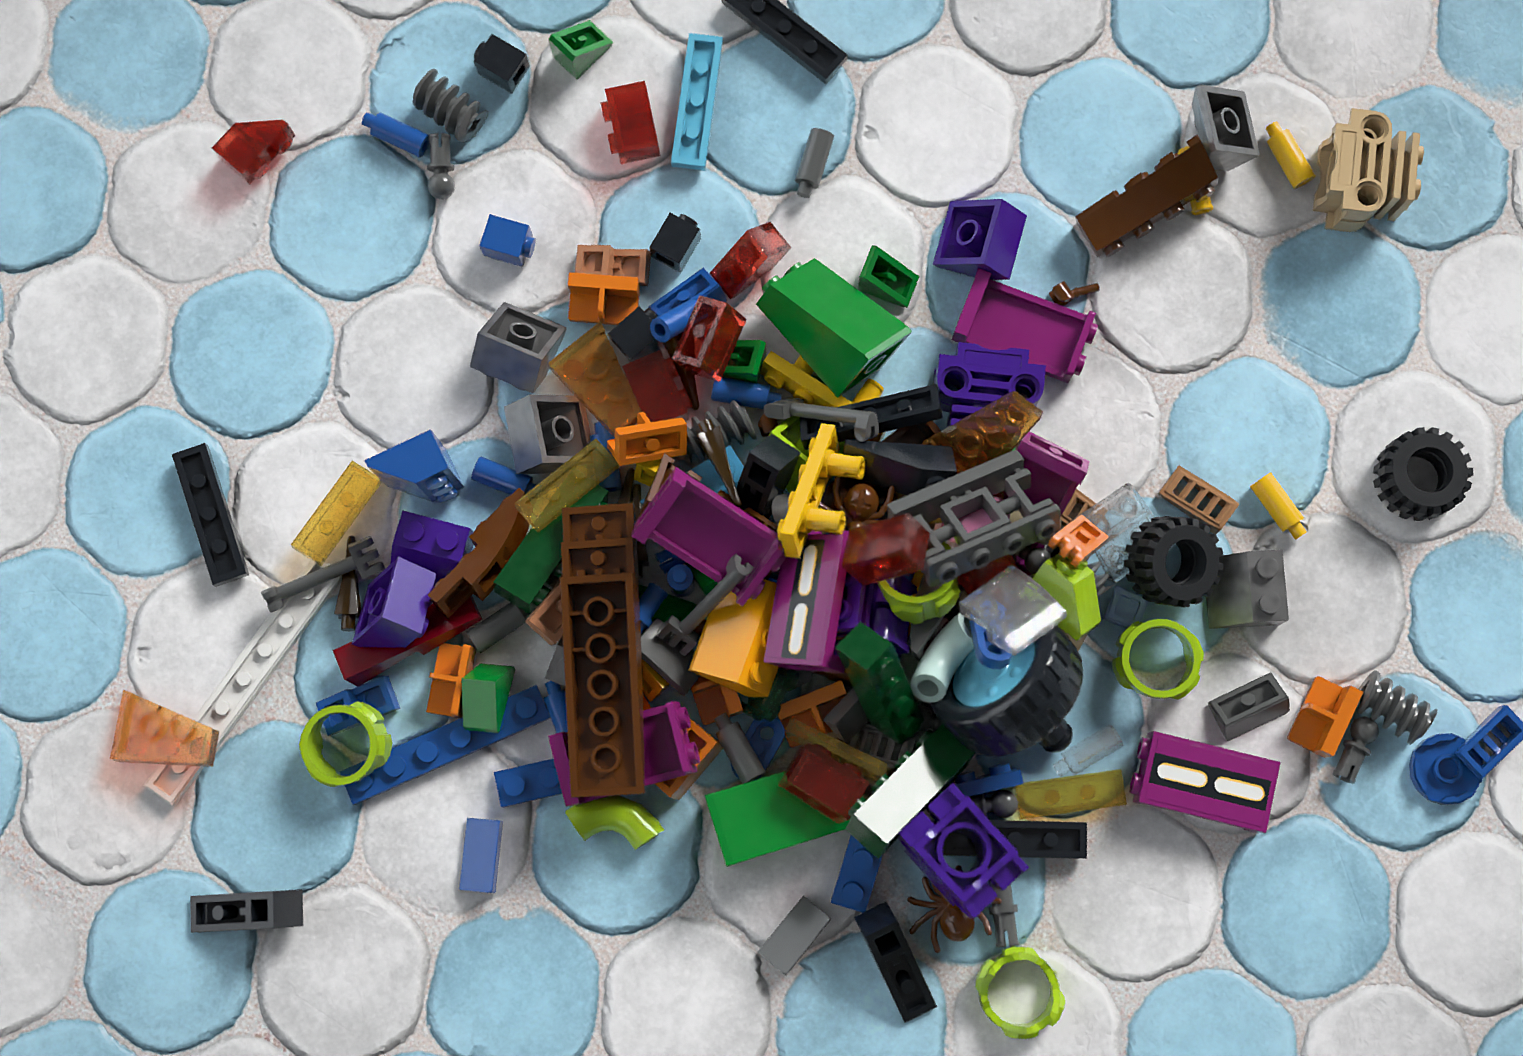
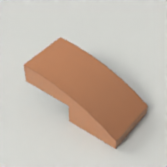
M578 245L575 273L638 277L640 286H648L651 253L647 249H614L611 245Z

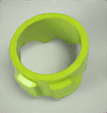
M896 536L882 547L875 563L878 586L885 600L890 604L892 612L901 620L913 624H920L926 619L944 616L956 604L959 597L958 577L948 583H943L936 591L923 596H908L897 592L886 581L885 573L888 569H896L907 558L919 560L918 554L928 550L919 536L905 542H901L898 536ZM946 542L941 543L945 552L951 549Z
M1153 619L1146 622L1136 621L1124 630L1117 639L1116 646L1118 651L1117 657L1112 660V669L1117 681L1124 688L1132 689L1136 693L1150 698H1172L1179 700L1197 686L1201 677L1198 673L1201 662L1204 661V652L1196 636L1183 625L1167 619ZM1150 629H1168L1176 634L1183 644L1186 671L1173 689L1164 691L1154 690L1143 685L1135 677L1130 667L1129 653L1133 641L1140 633Z
M355 702L351 705L329 706L315 713L305 725L299 742L302 759L311 777L321 784L336 787L338 785L358 782L371 774L376 768L383 766L391 754L392 738L391 734H388L383 723L385 719L381 713L364 702ZM337 713H347L357 718L366 728L370 740V750L366 762L356 773L347 777L337 774L335 768L322 755L323 738L320 732L322 724L330 715Z
M1009 946L1002 949V954L992 960L988 958L981 965L975 980L979 1002L984 1013L1010 1038L1031 1039L1039 1036V1030L1047 1025L1053 1027L1059 1021L1064 1010L1065 997L1059 989V983L1053 970L1031 947ZM1016 960H1028L1038 965L1045 973L1050 985V998L1046 1009L1038 1018L1025 1024H1011L1000 1019L991 1009L988 1000L989 984L995 974L1004 964Z

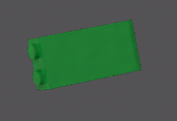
M815 258L803 265L800 262L794 264L782 278H779L777 275L772 277L762 287L764 293L756 303L837 398L879 371L912 332L906 324Z
M830 758L705 795L726 867L845 830L851 819L848 812L852 808L850 798L844 800L842 798L839 786L845 784L839 763L832 765Z

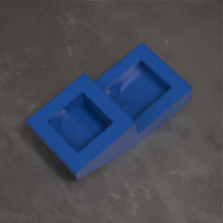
M389 676L378 677L359 687L343 690L316 702L318 711L329 706L351 705L355 702H364L372 706L382 716L400 709ZM347 713L332 714L323 722L327 736L362 724L357 718Z

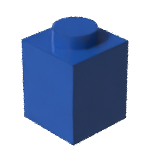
M489 214L479 247L486 257L523 267L526 257H532L536 238H533L529 225Z

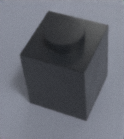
M491 34L486 42H481L474 53V64L478 74L510 93L514 92L530 67L526 53L494 34Z
M669 213L649 247L651 257L681 273L701 239L700 228L697 227L698 223L687 215L680 214L678 217Z
M638 306L614 327L607 336L630 361L655 339L650 330V323L657 316L650 308L643 311Z

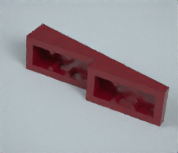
M473 596L449 619L441 614L434 604H431L426 613L429 623L424 635L421 638L417 637L406 647H357L352 645L353 641L332 650L344 680L359 687L415 652L425 655L483 620Z

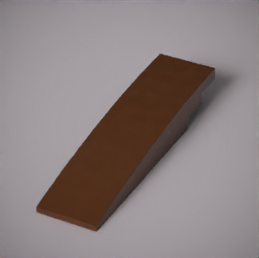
M625 503L562 508L563 542H561L563 577H560L571 798L645 793L640 599L637 539L632 537L636 523L635 504Z

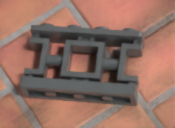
M1017 449L887 504L888 527L895 537L898 536L901 542L919 536L928 551L918 554L919 569L922 573L926 574V582L930 587L941 583H948L961 574L973 569L982 568L989 562L1007 554H1015L1023 547L1039 540L1051 538L1060 531L1061 510L1056 504L1053 505L1050 498L1033 505L1025 495L1023 490L1031 487V473L1028 469L1024 470V459ZM1005 490L1009 498L997 503L993 495ZM983 508L993 523L967 533L958 518ZM1018 510L1023 518L1011 523L1007 515ZM941 518L945 526L932 531L927 523ZM954 538L959 546L945 552L941 543Z

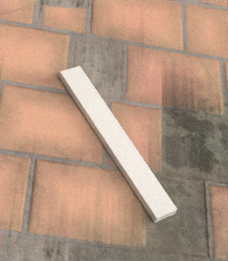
M314 554L296 579L330 564ZM342 575L284 599L283 607L270 613L143 786L169 805H177L341 582Z

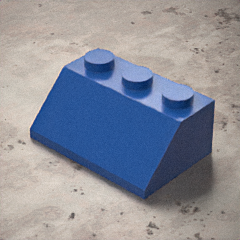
M431 429L364 460L367 467L386 486L431 502L436 500L439 503L446 502L458 495L457 490L464 487L446 448Z

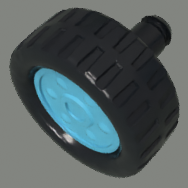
M1027 606L1006 607L1015 646L1010 663L1002 669L987 668L977 660L975 650L973 649L957 668L943 699L937 702H930L931 707L948 731L967 749L976 754L990 757L1006 756L1023 751L1036 743L1043 746L1045 751L1052 753L1061 752L1070 745L1073 738L1072 727L1067 724L1064 718L1073 707L1082 685L1083 666L1080 653L1062 629L1053 620L1049 619V616L1045 613Z

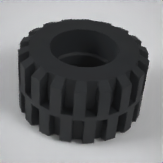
M1421 427L1416 428L1412 432L1408 431L1385 447L1386 449L1377 457V460L1380 462L1373 469V474L1378 475V478L1373 481L1374 488L1380 487L1382 493L1377 495L1382 502L1386 499L1390 503L1386 507L1389 511L1393 513L1399 510L1401 511L1399 517L1408 519L1413 516L1414 521H1422L1426 518L1430 520L1455 508V505L1461 503L1466 497L1464 493L1470 490L1472 482L1467 481V479L1473 476V468L1467 467V463L1471 461L1470 454L1463 455L1460 450L1465 447L1462 442H1452L1451 439L1454 435L1449 432L1439 435V428L1431 427L1425 431V428ZM1410 457L1424 458L1434 466L1438 475V485L1435 492L1421 491L1412 484L1407 474V464Z
M1154 517L1151 518V522H1143L1139 525L1141 532L1134 531L1130 538L1133 540L1132 545L1126 544L1124 551L1129 553L1128 559L1124 560V567L1129 568L1130 572L1126 574L1128 582L1135 583L1132 589L1136 594H1143V599L1155 602L1156 604L1190 607V604L1197 605L1203 602L1202 596L1209 597L1214 592L1211 586L1212 584L1218 585L1221 579L1217 576L1218 570L1223 571L1224 563L1219 562V556L1223 555V550L1220 547H1216L1219 539L1216 534H1209L1211 528L1206 524H1200L1199 520L1193 518ZM1176 543L1181 553V566L1178 573L1170 579L1166 571L1165 561L1169 549Z

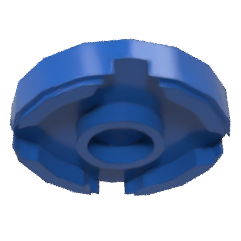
M1452 733L1435 734L1422 740L1413 750L1409 762L1410 779L1416 790L1427 800L1440 805L1459 804L1476 793V789L1482 780H1479L1454 754L1465 742L1464 738ZM1471 749L1468 754L1481 767L1483 765L1482 758Z

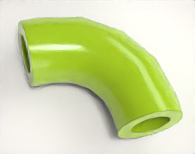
M612 795L575 805L565 811L570 822L584 841L599 832L614 831L622 834L630 842L634 850H637L664 831L660 822L642 804L620 795Z

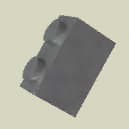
M1208 85L1197 86L1191 104L1194 114V125L1214 169L1230 171L1259 157L1260 154L1245 91Z
M503 302L478 332L470 367L481 371L486 376L495 377L512 384L517 389L534 393L545 379L567 328Z
M528 395L504 407L516 474H545L593 464L590 442L591 433L583 396Z
M1283 549L1246 551L1219 556V562L1224 563L1223 571L1218 570L1217 574L1221 579L1218 585L1212 584L1211 588L1214 592L1209 597H1206L1209 629L1274 626L1289 621Z

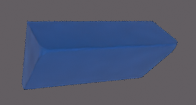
M702 268L648 308L658 317L690 299L704 300L709 306V311L705 313L706 318L727 302V298L721 286Z
M467 818L459 890L496 893L503 821Z

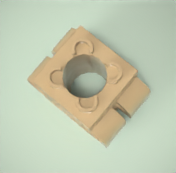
M1351 108L1348 124L1336 123L1334 125L1331 136L1323 140L1319 145L1317 164L1320 171V182L1314 194L1313 211L1326 213L1325 229L1356 232L1373 215L1374 219L1381 220L1388 212V221H1395L1404 211H1407L1409 205L1418 199L1421 190V180L1416 179L1417 166L1421 165L1424 155V147L1419 146L1420 133L1413 132L1406 140V131H1399L1392 139V123L1385 114L1378 111Z

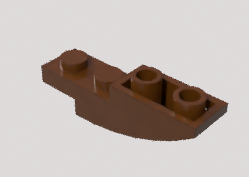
M520 488L511 496L506 497L500 506L476 527L475 531L469 536L475 548L470 553L465 554L459 561V564L445 578L440 579L428 594V597L438 611L447 619L473 594L483 602L494 590V580L527 535L533 507L524 491Z

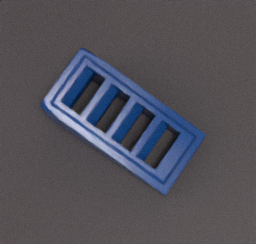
M1507 705L1499 706L1479 725L1454 754L1479 780H1482L1523 740V721ZM1498 723L1510 733L1508 738L1496 726ZM1491 731L1502 744L1498 747L1487 733ZM1480 740L1492 750L1493 754L1491 756L1478 744ZM1471 749L1485 761L1481 767L1468 754Z

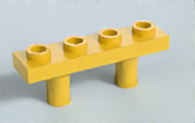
M770 351L762 364L761 375L764 376L768 384L777 389L783 388L793 394L794 398L804 399V404L840 407L879 398L884 391V388L878 382L867 379L853 401L846 399L842 395L837 398L828 386L811 376L814 370L801 355L794 364H791L773 351ZM886 432L878 433L877 437L866 441L881 442Z
M821 424L817 436L812 437L809 444L808 460L806 464L801 465L799 470L798 486L796 491H792L789 495L787 515L778 524L777 538L779 541H782L786 557L800 558L808 533L811 531L836 533L837 535L843 534L846 523L844 511L823 510L818 508L831 476L850 477L861 480L865 472V461L863 456L838 454L840 448L835 425Z

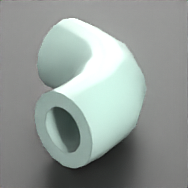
M962 610L954 616L938 633L920 659L910 683L913 694L920 700L937 702L943 699L957 668L974 649L970 628L972 611Z

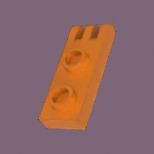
M1080 515L1057 532L1047 545L1052 549L1058 546L1060 550L1059 555L1064 559L1066 557L1071 559L1070 564L1077 568L1099 550L1109 536L1083 515Z

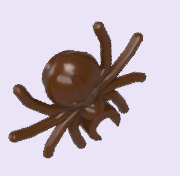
M835 476L833 496L836 509L845 513L846 523L844 531L850 532L851 536H856L863 543V547L865 545L864 536L867 538L865 558L871 560L874 549V537L871 533L876 535L885 544L890 541L886 535L875 527L888 526V519L880 521L876 519L882 518L886 513L887 504L893 501L895 487L890 486L888 488L887 498L876 513L879 502L875 490L867 484H857L851 487L845 495L844 506H842L839 492L841 477ZM820 501L818 508L834 511Z
M956 865L955 870L963 872L962 867ZM923 877V887L929 899L935 902L918 900L911 896L907 898V901L915 906L935 909L930 910L918 919L909 929V933L914 934L922 924L935 916L931 924V942L935 953H939L941 951L937 939L939 921L943 934L948 939L957 942L966 940L972 934L975 921L974 918L971 919L965 915L957 905L952 906L932 883L934 891L938 894L935 895L928 878ZM995 898L991 903L999 905L1002 903V900ZM981 911L977 917L983 923L986 934L990 936L992 929L989 920Z

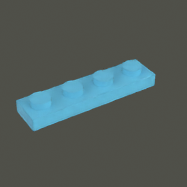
M689 33L671 158L672 167L703 171L706 169L723 37Z

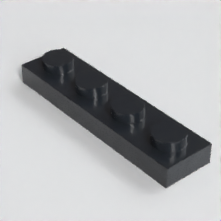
M722 0V4L825 84L830 81L848 59L847 53L778 0Z
M937 384L836 407L874 412L879 424V433L943 419L940 392ZM800 417L801 442L805 450H809L812 437L817 436L821 424L835 425L838 443L856 439L855 424Z
M203 443L173 453V461L212 585L217 587L249 576L209 445Z
M989 820L1019 852V857L1087 859V822ZM957 832L949 833L944 839L942 846L943 856H977L973 842L964 834Z

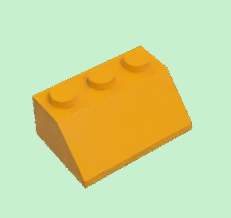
M764 580L765 585L756 599L753 600L749 597L746 603L741 606L736 603V594L730 592L710 612L688 669L689 671L747 697L769 696L778 667L764 662L777 583Z

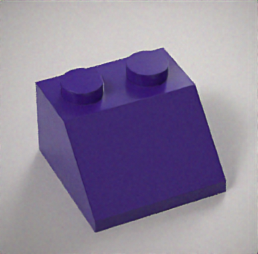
M1003 199L950 201L933 265L971 277L976 276L979 268L990 272L991 280H1010L1027 215Z
M402 510L392 543L390 564L400 557L436 573L435 586L440 579L445 578L459 564V561L465 554L472 551L473 543L469 536L473 533V530L461 525Z
M400 557L394 560L367 587L352 645L357 647H406L417 637L421 638L429 623L426 613L432 601L428 594L433 590L436 573Z

